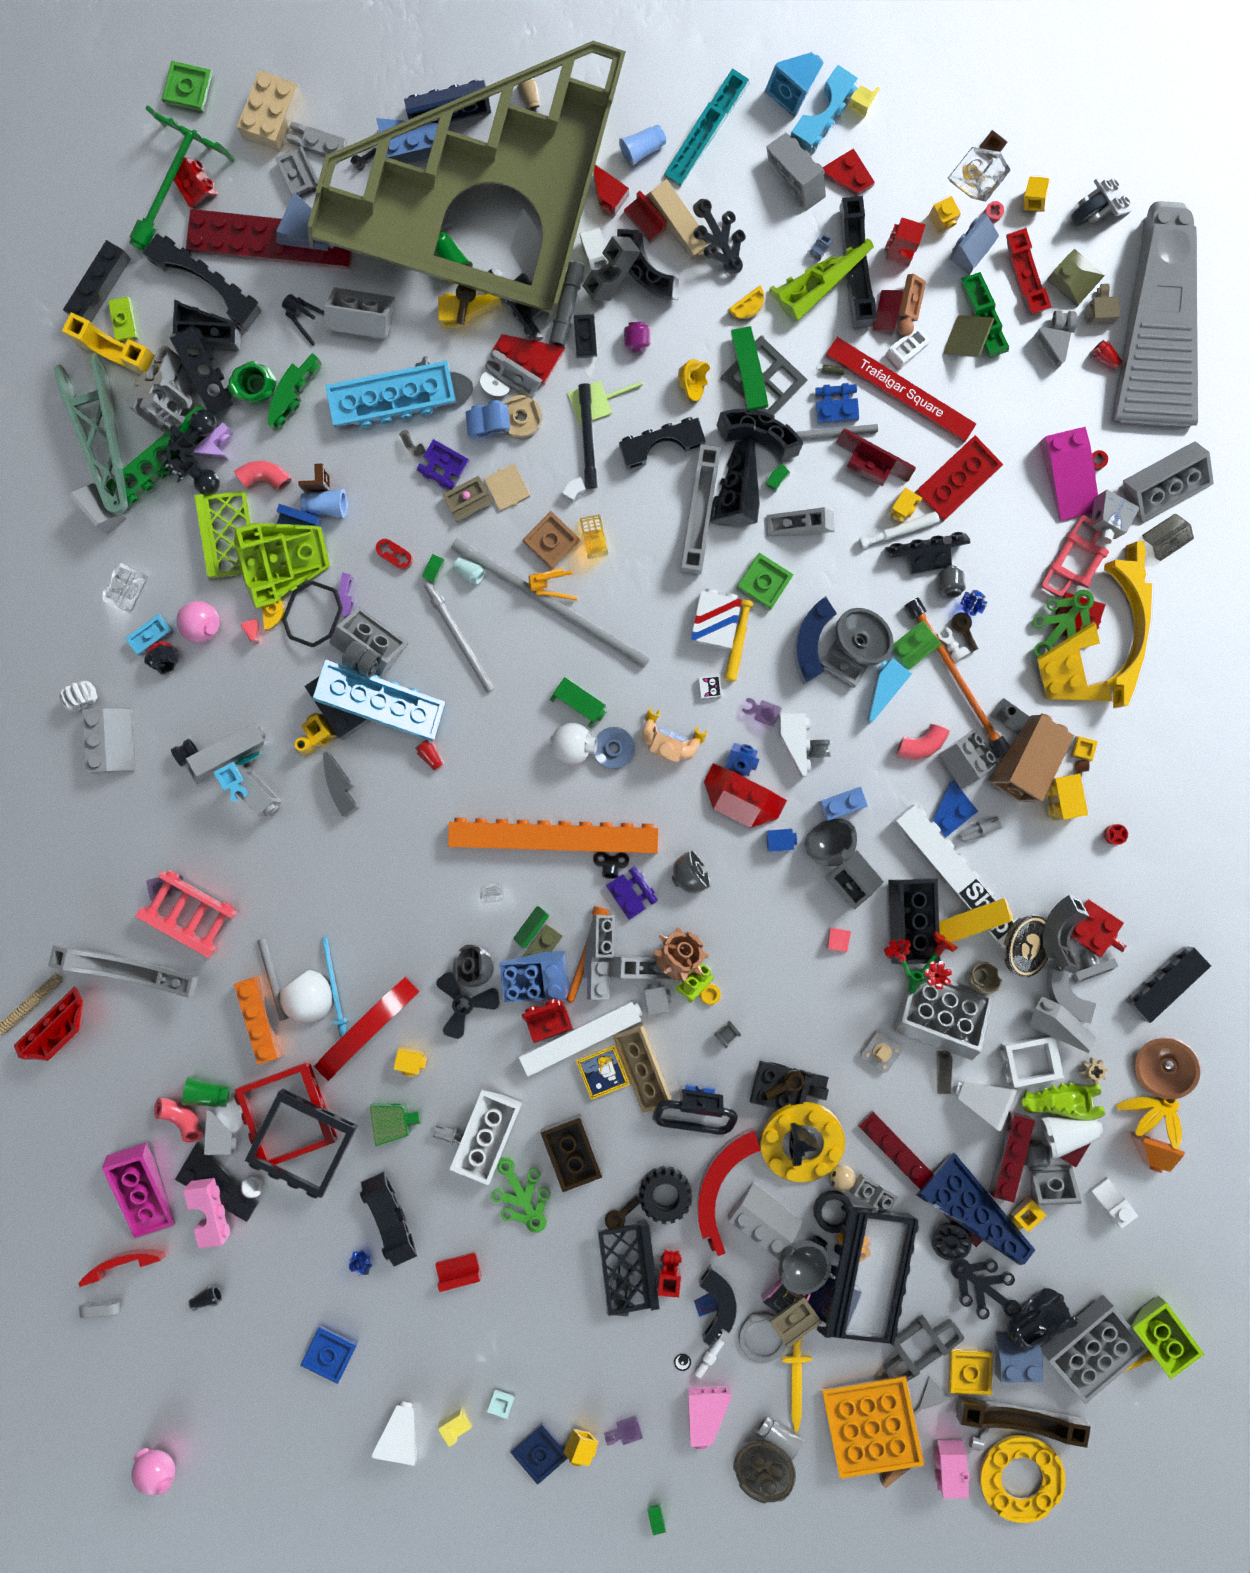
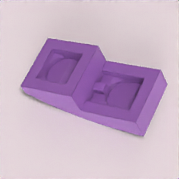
M342 572L339 598L343 607L341 615L346 618L351 614L355 599L348 596L354 578L350 574Z

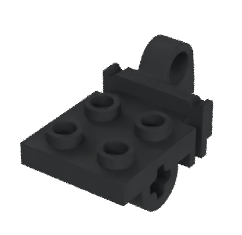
M759 1061L749 1102L780 1109L789 1104L791 1106L804 1104L803 1102L806 1101L807 1095L827 1100L829 1089L826 1087L829 1077L806 1072L801 1069L789 1068L774 1062ZM795 1070L804 1076V1086L799 1091L790 1092L787 1089L770 1099H767L764 1094L765 1091L782 1083L784 1076L789 1071Z

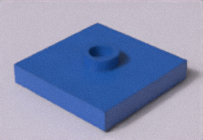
M320 1325L300 1366L338 1384L358 1343Z

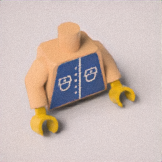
M650 707L645 715L646 722L642 732V740L648 745L649 751L674 762L693 758L700 743L705 741L707 730L705 733H699V726L696 727L693 739L679 735L655 725L660 715V710L653 714L651 712L652 707Z

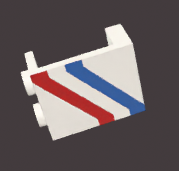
M712 589L701 591L690 642L731 651L742 599H738V595L726 593V596L717 594L718 591Z

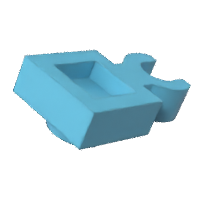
M234 761L213 772L223 791L228 788L231 790L230 797L232 801L236 802L238 800L236 796L237 791H240L244 797L248 795L247 789L239 784L244 779Z

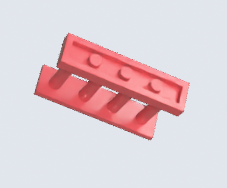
M164 870L158 875L164 882L151 905L140 908L135 917L210 958L217 949L212 941L226 917L228 916L232 919L238 912L234 910L235 907L230 903H221L179 879L177 873L171 870ZM173 885L183 892L169 916L164 918L158 914L157 910ZM191 895L200 900L201 903L188 926L182 928L177 925L176 919ZM208 906L219 911V914L206 937L201 939L195 935L194 930Z

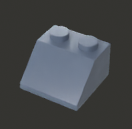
M995 1332V1375L999 1381L1043 1382V1357L1040 1344L1033 1349L1022 1350L1012 1343L1007 1332Z

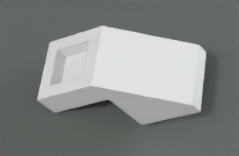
M597 227L580 232L582 248L588 259L590 272L591 270H599L605 267L609 261L602 254L606 245L600 228Z

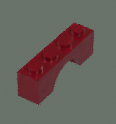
M1011 1111L1008 1113L1004 1129L1005 1142L1002 1158L998 1168L993 1172L988 1191L994 1198L1015 1202L1035 1120L1029 1116Z

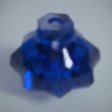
M364 1250L354 1251L349 1260L350 1271L355 1272L358 1276L368 1275L372 1267L370 1256Z

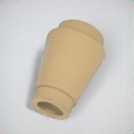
M532 78L518 84L517 89L528 110L538 108L540 105L536 80Z

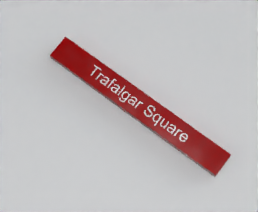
M836 337L825 355L964 443L977 424L839 337Z

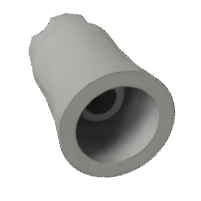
M768 1416L761 1421L755 1431V1434L761 1438V1441L771 1443L780 1448L790 1461L798 1454L804 1442V1439L791 1433L775 1420L772 1421ZM772 1449L786 1463V1465H788L784 1457L779 1452Z

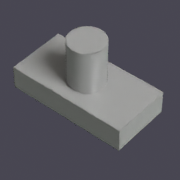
M1088 951L1081 954L1086 969L1074 973L1072 977L1076 984L1112 971L1118 967L1115 958L1099 964L1095 954Z

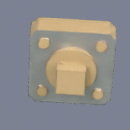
M876 1031L860 1054L863 1059L881 1072L886 1073L901 1054L902 1047L880 1031Z

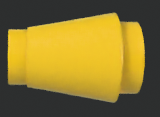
M307 736L299 737L294 743L297 753L302 756L311 755L316 746H312ZM301 742L305 743L303 748L300 747Z

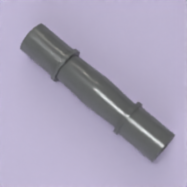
M569 262L556 319L553 320L554 324L549 343L552 345L565 347L569 328L571 327L570 321L575 308L577 293L581 289L580 285L585 266L581 263Z

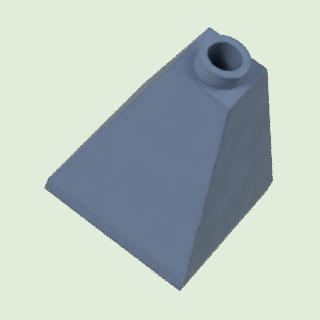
M293 193L277 229L276 243L328 251L329 247L334 248L333 245L317 240L315 241L314 248L309 247L307 225L312 208L297 194Z

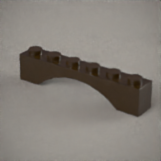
M959 1395L956 1417L961 1425L981 1429L1005 1428L1045 1436L1065 1444L1088 1447L1091 1426L1084 1418Z

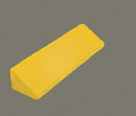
M1002 898L939 921V931L941 935L946 937L945 940L952 943L1012 921L1013 915L1006 899Z

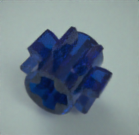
M972 590L971 593L965 592L960 604L963 605L962 609L965 613L975 616L977 612L983 614L988 601L985 600L986 596L979 590Z

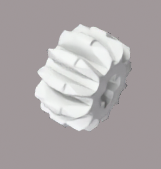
M85 680L82 682L78 681L75 684L72 683V685L61 690L59 695L62 706L69 712L79 711L87 706H91L98 697L91 682Z

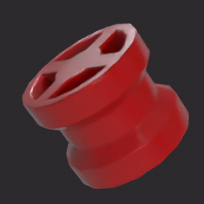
M1121 824L1109 825L1104 831V839L1111 845L1123 844L1128 839V830Z

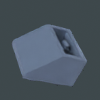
M985 213L980 219L976 217L968 227L969 229L960 236L952 249L954 254L951 261L969 275L999 237L994 225Z

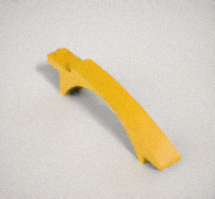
M1136 541L1126 545V560H1113L1104 564V570L1117 581L1126 594L1134 620V637L1129 655L1122 667L1105 681V687L1113 688V708L1129 705L1146 651L1151 621L1152 583H1145L1146 550L1144 541Z

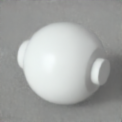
M567 723L560 726L554 732V735L550 737L549 747L552 748L558 760L565 764L575 765L585 761L589 754H596L597 737H591L589 731L580 724Z

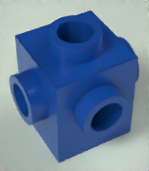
M734 743L725 768L741 776H749L752 770L756 771L760 760L756 758L758 750L747 744Z

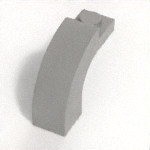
M1055 960L1057 968L1056 970L1048 968L1046 978L1051 999L1062 1005L1077 1020L1091 1024L1096 1003L1081 999L1073 993L1069 985L1070 972L1061 970Z

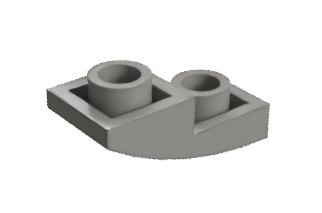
M862 1174L859 1175L850 1190V1193L864 1200L878 1210L890 1211L898 1198L896 1194Z

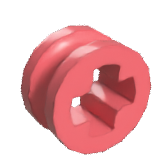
M992 201L986 206L984 213L988 215L992 223H995L1004 214V206L999 201ZM991 208L992 210H994V208L998 210L997 215L990 214Z

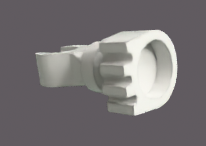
M945 627L948 638H943L939 632L937 636L940 639L939 641L948 646V652H952L950 657L955 664L970 654V651L967 647L959 649V644L954 642L952 637V631Z

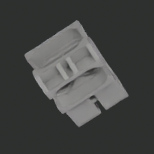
M162 346L155 353L148 370L136 378L133 385L139 386L136 394L128 395L126 402L128 408L158 431H163L165 426L170 431L171 425H176L178 428L183 424L185 417L180 416L183 409H190L192 405L189 393L194 384L179 355L168 346Z

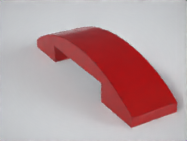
M1027 228L1007 234L1006 240L1012 269L1030 314L1050 309L1052 306L1046 288L1042 287L1031 253L1033 247Z
M136 1249L119 1253L104 1260L88 1272L78 1283L79 1287L100 1281L106 1276L105 1270L137 1259L140 1267L161 1261L166 1254L164 1251L154 1249Z

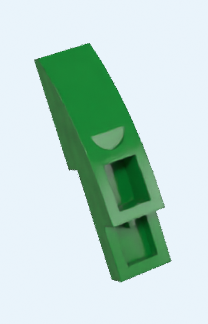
M313 353L299 368L292 363L279 381L271 400L267 422L274 431L277 428H281L286 423L287 416L299 408L301 399L297 392L303 391L310 377L317 375L320 371L322 363Z

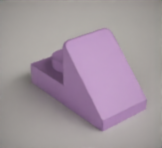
M222 423L212 434L203 439L193 452L200 458L228 459L218 447L226 444L231 439L232 431Z

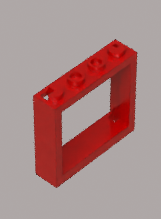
M310 1060L235 1089L234 1098L237 1105L241 1106L243 1112L241 1113V1118L244 1125H247L250 1133H248L251 1144H253L259 1132V1127L246 1094L250 1090L300 1072L310 1101L328 1110ZM318 1120L324 1139L271 1159L269 1158L264 1141H262L256 1156L276 1165L335 1143L338 1137L335 1128Z

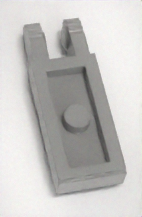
M291 122L290 128L304 134L303 138L301 139L292 134H287L285 138L292 144L302 146L305 150L323 156L345 148L346 145L345 138L309 126L305 127L296 122Z
M491 351L490 357L497 363L488 360L485 364L486 369L497 375V378L532 399L542 379L509 358H506L499 351Z

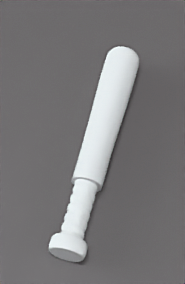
M931 512L883 530L882 533L867 538L860 537V546L862 549H866L868 545L879 541L889 540L939 523V516L936 512Z

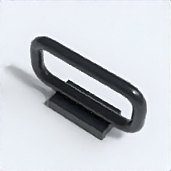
M682 1089L680 1101L665 1100L660 1102L653 1112L652 1119L655 1124L662 1127L722 1135L732 1131L737 1122L738 1115L734 1110L723 1106V1095ZM673 1108L680 1109V1112L720 1118L727 1116L729 1119L724 1126H713L664 1119L661 1115L665 1109Z

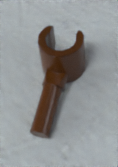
M1079 760L1075 763L1076 774H1081L1082 776V772H1087L1090 769L1089 761Z

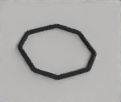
M309 581L292 592L282 618L288 638L309 647H315L330 639L343 610L337 590L315 581ZM311 585L333 592L339 608L329 634L314 643L292 636L286 620L296 594Z

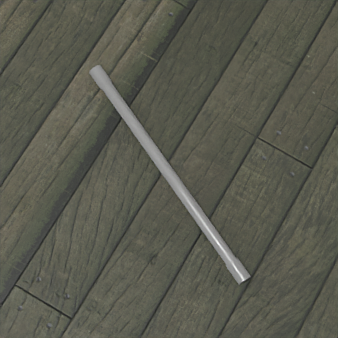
M456 538L451 546L453 550L466 558H470L627 656L629 660L644 668L648 663L650 657L625 644L552 597L546 595L536 596V591H530L528 582L476 551L461 539Z

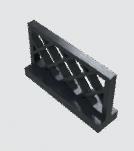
M646 1220L638 1221L637 1224L597 1230L608 1316L644 1309H651V1311L660 1309L650 1226ZM635 1230L636 1238L629 1244L623 1237L627 1231ZM613 1234L617 1237L610 1248L604 1244L603 1235ZM620 1241L629 1246L622 1257L613 1251ZM632 1249L638 1253L639 1257L634 1265L625 1260ZM611 1253L620 1259L613 1269L606 1264V1260ZM622 1262L631 1267L625 1277L616 1272ZM634 1270L641 1274V1280L636 1286L628 1281ZM614 1274L622 1279L616 1289L609 1286V1280ZM625 1283L634 1288L627 1298L619 1293ZM638 1291L643 1295L644 1303L635 1305L630 1300ZM618 1295L624 1300V1303L620 1308L612 1309L611 1302Z

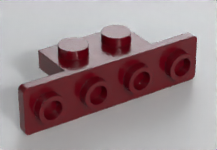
M845 428L836 441L838 445L853 452L846 467L881 486L884 485L890 473L908 482L916 470L914 465Z

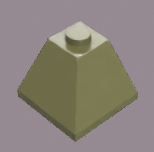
M1074 248L1051 273L1047 281L1078 307L1103 279L1105 274Z

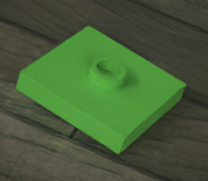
M171 61L162 102L203 112L213 74L212 71Z
M758 553L736 588L771 610L794 574L763 554Z

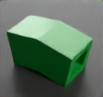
M780 464L772 471L765 486L777 491L781 482L790 475V471L783 464Z
M432 554L422 577L436 582L445 564L444 559Z
M661 1504L648 1506L647 1511L653 1535L666 1533Z

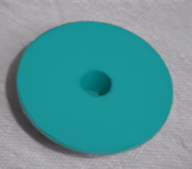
M261 752L247 755L236 761L235 765L244 764L245 767H249L253 764L252 760L258 757Z

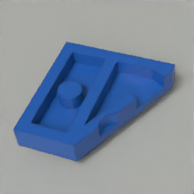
M951 780L932 822L934 821L941 829L942 835L947 837L976 814L978 810L955 781Z

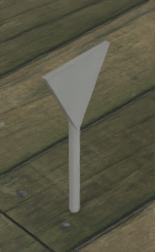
M930 1376L921 1403L914 1411V1416L922 1409L951 1400Z

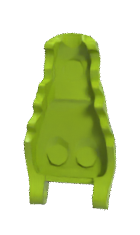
M1071 1082L1067 1085L1061 1083L1059 1087L1051 1085L1050 1088L1044 1087L1042 1092L1030 1093L1026 1090L1022 1098L1023 1108L1029 1113H1050L1083 1121L1098 1119L1105 1115L1104 1107H1094L1092 1097L1101 1094V1086L1099 1084L1083 1086Z

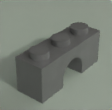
M612 236L602 252L609 261L608 264L599 270H591L582 285L592 300L610 301L641 251L630 237Z

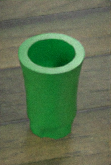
M441 232L434 252L435 255L472 267L473 263L462 253L453 239L446 232Z
M188 1076L183 1091L182 1105L227 1107L230 1087Z

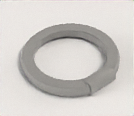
M766 1311L750 1315L744 1321L739 1331V1344L743 1353L751 1360L762 1363L776 1360L787 1348L783 1340H781L778 1349L769 1355H758L748 1348L745 1341L748 1328L753 1323L769 1321L775 1316L766 1313Z

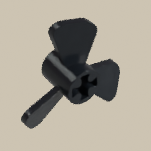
M451 972L444 973L436 981L437 987L453 998L452 1008L454 1014L443 1027V1033L446 1036L459 1039L464 1035L465 1016L474 1007L495 1010L500 1005L499 992L496 988H490L475 996L468 992H461L454 974ZM462 996L469 1002L468 1004L470 1006L468 1007V1009L465 1006L462 1007V1009L459 1007V1004L461 1003V1000L459 999H461Z

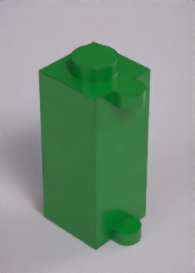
M565 677L550 698L552 702L556 698L590 720L587 725L590 728L597 720L601 721L607 713L604 710L606 708L604 703Z

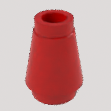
M1105 340L1100 341L1092 350L1094 358L1113 370L1117 369L1123 362L1111 343Z
M425 740L415 747L417 750L416 754L433 771L444 764L434 742Z

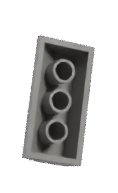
M1194 441L1123 480L1125 495L1128 501L1139 507L1136 515L1141 523L1148 521L1214 484L1211 457L1207 449Z

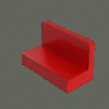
M638 191L636 200L624 209V213L651 243L666 230V220L645 195Z
M475 1252L438 1261L435 1264L439 1278L437 1283L439 1292L480 1282L482 1277Z

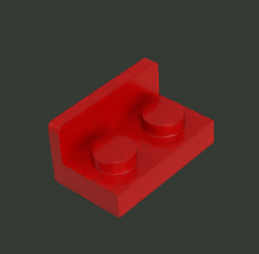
M185 157L174 178V182L188 206L195 208L207 196L215 197L218 193L214 188L213 181L205 173L203 164L197 159Z

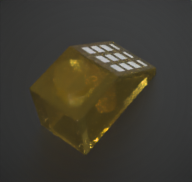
M600 514L580 518L587 558L591 559L608 555Z

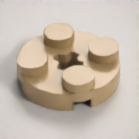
M516 395L505 402L508 405L510 430L507 432L512 437H529L539 430L542 413L540 406L535 400L524 395ZM522 411V414H527L524 421L516 420L515 417L518 416V412Z

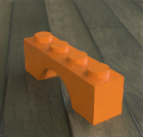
M256 976L234 983L257 1065L280 1058L283 1055L277 1035L273 1032L266 1014L265 994L260 977Z

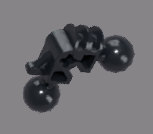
M201 409L192 414L189 422L190 428L185 433L179 430L176 425L170 426V440H168V445L164 452L167 460L161 468L168 467L170 469V476L175 474L179 476L177 483L189 474L194 479V487L200 494L213 495L220 488L219 476L212 470H202L197 466V460L192 455H187V452H192L197 447L194 442L200 436H209L215 431L217 426L216 417L213 413ZM171 450H173V451L179 450L178 453H179L180 458H179V457H176V456H173V457L171 458V453H170V451H171Z

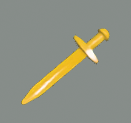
M803 1337L793 1344V1355L781 1358L782 1362L792 1363L791 1418L795 1433L799 1431L802 1417V1363L812 1361L813 1359L811 1356L801 1355V1341H803Z

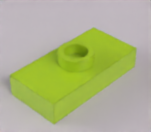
M123 297L108 300L115 340L125 342L128 339H138L131 299Z

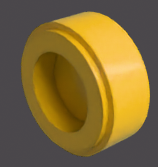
M709 984L700 994L701 1000L707 1005L716 1004L721 997L720 989L714 984Z

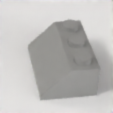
M334 287L324 305V329L333 332H347L355 336L365 335L372 336L375 339H386L390 330L395 297Z
M360 607L336 626L329 641L330 644L345 653L353 641H357L365 645L367 650L372 649L382 655L381 663L374 674L380 678L390 670L408 645V642Z
M99 708L82 710L86 773L135 771L131 709Z
M754 1183L750 1185L728 1214L729 1222L778 1260H780L786 1247L793 1243L803 1223L801 1219Z

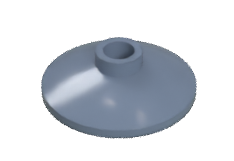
M609 727L602 730L596 736L597 751L594 755L601 765L616 769L630 762L634 755L635 745L627 731L619 727ZM611 745H617L618 750L616 752H612L610 750Z

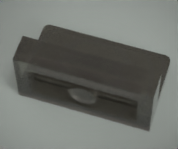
M1176 513L1142 535L1143 539L1152 545L1155 558L1159 561H1162L1194 539L1191 524Z

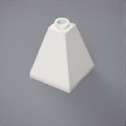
M964 1082L963 1084L959 1083L955 1095H958L960 1101L995 1129L1001 1131L1017 1090L1008 1087Z
M400 1401V1405L396 1406L372 1453V1458L412 1466L416 1464L418 1455L415 1408L412 1407L413 1403Z

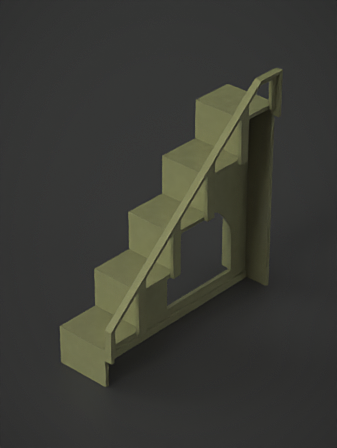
M593 40L326 155L307 225L309 247L314 248L315 241L317 240L548 312L547 321H551L560 298L626 51ZM590 53L612 59L605 89L571 78L574 61ZM562 66L549 116L509 104L514 86ZM501 92L487 143L448 130L453 112ZM439 119L426 170L386 157L391 139ZM377 146L364 196L330 186L336 163ZM479 184H500L518 191L532 204L541 222L543 238L531 286L434 256L445 213L451 202L461 192Z

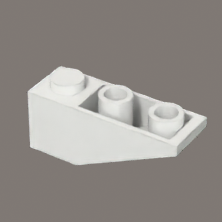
M806 713L779 714V736L801 777H805L807 772L811 770L810 760H807V751H810V739H806V730L810 729L809 718H806Z

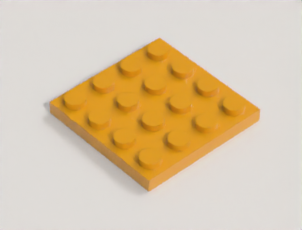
M906 1375L822 1390L840 1479L924 1466Z

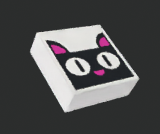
M720 676L699 678L701 699L722 697Z

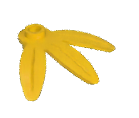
M1136 1097L1124 1100L1116 1105V1108L1120 1111L1151 1109L1140 1120L1135 1131L1137 1136H1143L1151 1131L1165 1117L1170 1144L1174 1149L1180 1148L1182 1126L1176 1113L1180 1107L1177 1099L1159 1098L1158 1100L1149 1097Z

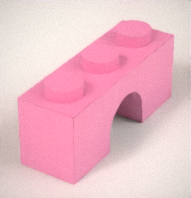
M215 1178L191 1181L183 1189L188 1210H201L206 1216V1219H201L193 1229L198 1248L222 1246L230 1236V1227L226 1223L225 1208L221 1204L219 1197L220 1189L216 1185Z

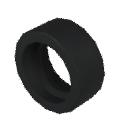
M827 1191L816 1199L813 1207L814 1217L824 1231L832 1234L841 1233L838 1230V1226L840 1223L846 1224L848 1213H846L842 1222L830 1224L822 1217L823 1205L830 1200H838L848 1206L853 1205L845 1194L838 1191Z

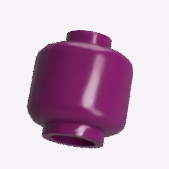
M628 322L629 326L624 328V345L627 348H632V352H644V347L651 345L650 327L645 325V322Z

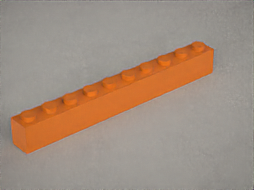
M454 818V822H449L448 847L658 853V828H654V824H642V828L633 827V823H621V827H612V823L600 822V826H592V822H579V826H572L571 821H558V825H550V821L538 820L537 824H529V820H517V824H508V819H496V823H487L488 819L475 818V822H467V818Z

